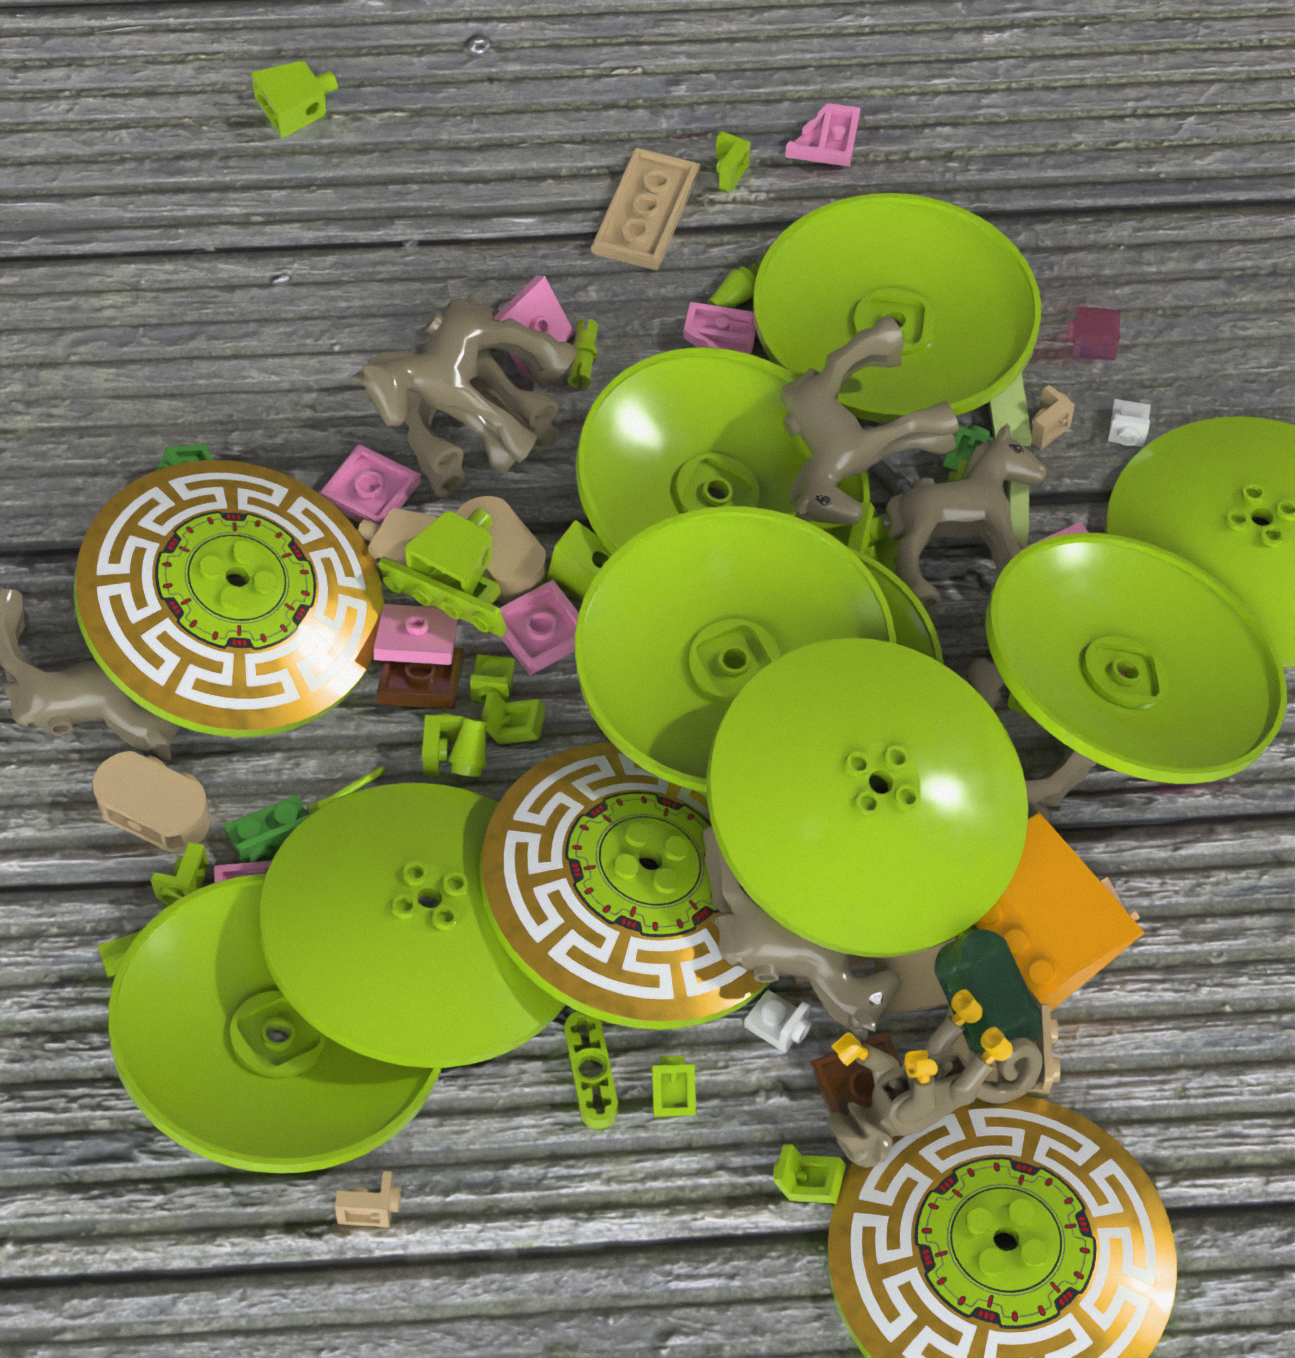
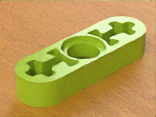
M576 1011L567 1018L564 1030L580 1117L587 1126L594 1129H603L609 1127L616 1120L618 1100L602 1023L599 1019ZM585 1025L587 1031H589L590 1048L582 1049L581 1035L577 1033L578 1026ZM590 1060L596 1061L601 1064L603 1071L595 1078H587L579 1071L582 1063ZM599 1089L601 1104L605 1106L603 1114H597L593 1108L592 1091Z

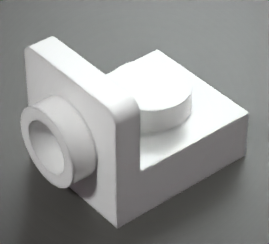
M1115 399L1112 408L1108 442L1120 443L1125 446L1144 447L1150 425L1149 414L1151 405Z
M767 989L745 1018L744 1027L786 1053L794 1041L800 1044L808 1034L812 1022L808 1021L810 1005L802 1001L797 1008Z

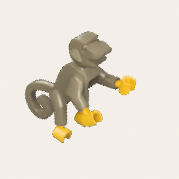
M960 990L953 996L951 1006L956 1014L953 1017L947 1016L927 1041L925 1050L909 1051L906 1053L904 1059L905 1066L900 1067L898 1061L893 1056L869 1044L861 1045L850 1032L844 1034L831 1045L832 1049L838 1053V1057L846 1066L856 1059L857 1063L871 1069L875 1088L872 1092V1107L866 1108L855 1103H848L850 1113L846 1115L840 1112L831 1113L826 1120L827 1125L837 1137V1143L849 1160L864 1168L876 1166L886 1160L893 1144V1136L920 1133L958 1107L974 1102L976 1098L989 1103H1006L1023 1096L1033 1087L1042 1069V1054L1030 1039L1016 1038L1008 1041L997 1027H990L981 1037V1045L986 1050L982 1055L976 1054L968 1064L962 1055L953 1053V1043L965 1030L962 1025L965 1022H977L982 1017L983 1012L981 1005L968 990ZM1024 1057L1023 1066L1018 1073L1014 1064L1017 1060ZM994 1060H996L998 1071L1009 1081L1000 1084L985 1081L994 1069L992 1064Z

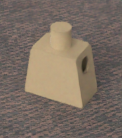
M394 508L390 510L381 525L364 519L357 531L364 542L369 545V554L374 559L378 573L382 574L378 562L383 557L407 567L405 546L438 517Z

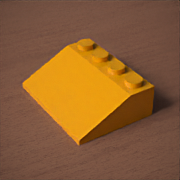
M1040 812L1028 819L1024 849L1009 886L997 903L974 924L1042 1005H1050V1012L1145 933Z

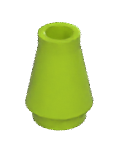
M743 266L737 270L732 269L713 296L707 300V304L732 309L754 297L756 277Z
M463 717L461 729L448 759V762H451L450 772L465 776L481 777L482 769L487 768L485 733L487 721Z

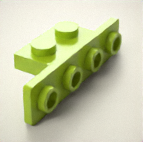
M383 557L378 562L384 576L383 581L393 592L405 593L414 597L424 606L431 605L443 610L453 619H463L484 633L491 632L500 637L507 633L508 630L500 609L492 605L501 594L497 582L482 576L473 594L469 595L386 557Z

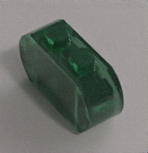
M980 929L945 944L939 950L935 960L934 971L954 1015L956 1012L951 1006L953 996L960 990H968L982 1007L983 1012L980 1020L975 1023L965 1022L962 1025L965 1028L962 1033L973 1053L982 1055L986 1051L981 1045V1037L990 1027H997L1008 1041L1016 1038H1027L1034 1043L1037 1040L1041 1030V1016L1003 937L993 931Z

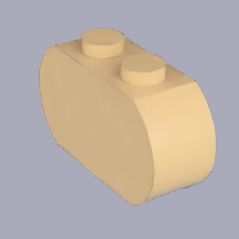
M481 496L467 501L457 510L456 514L467 519L476 508H480L486 511L493 519V524L488 531L493 536L494 553L482 576L498 583L501 594L496 599L497 601L510 603L546 583V550L504 499L494 496Z
M134 751L121 752L109 757L98 767L94 775L93 791L103 820L170 853L185 851L188 842L198 844L207 834L210 827V812L206 794L201 783L193 775L187 772L178 773L167 768L158 758L153 756L144 757Z

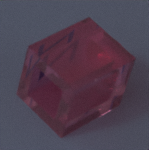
M1077 307L1075 320H1068L1066 342H1072V357L1115 361L1120 340V310Z

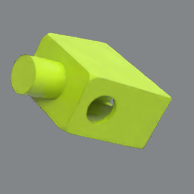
M304 61L288 63L251 73L254 97L281 139L323 117L327 112L325 94L338 90L337 80L331 70L314 76Z
M476 508L467 519L452 511H445L405 546L407 567L472 595L493 557V536L488 531L493 524L492 517L480 508Z
M575 520L554 547L545 582L554 580L563 592L583 602L593 579L612 555L596 534Z

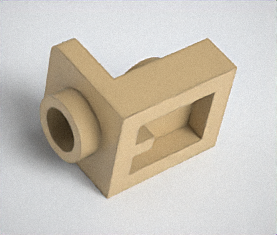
M1051 385L1043 388L1039 406L1040 411L1032 420L1031 443L1039 450H1042L1070 428L1075 406L1064 393L1058 392Z
M383 1170L380 1193H374L370 1189L362 1187L351 1188L348 1191L337 1190L335 1211L338 1224L390 1228L391 1212H399L401 1200V1186H394L392 1171Z

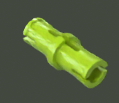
M581 319L576 323L575 342L572 345L577 347V353L571 363L568 383L577 389L579 388L580 377L583 378L582 389L590 386L592 364L597 361L598 353L595 344L599 325L592 319H588L587 330H584L585 319Z

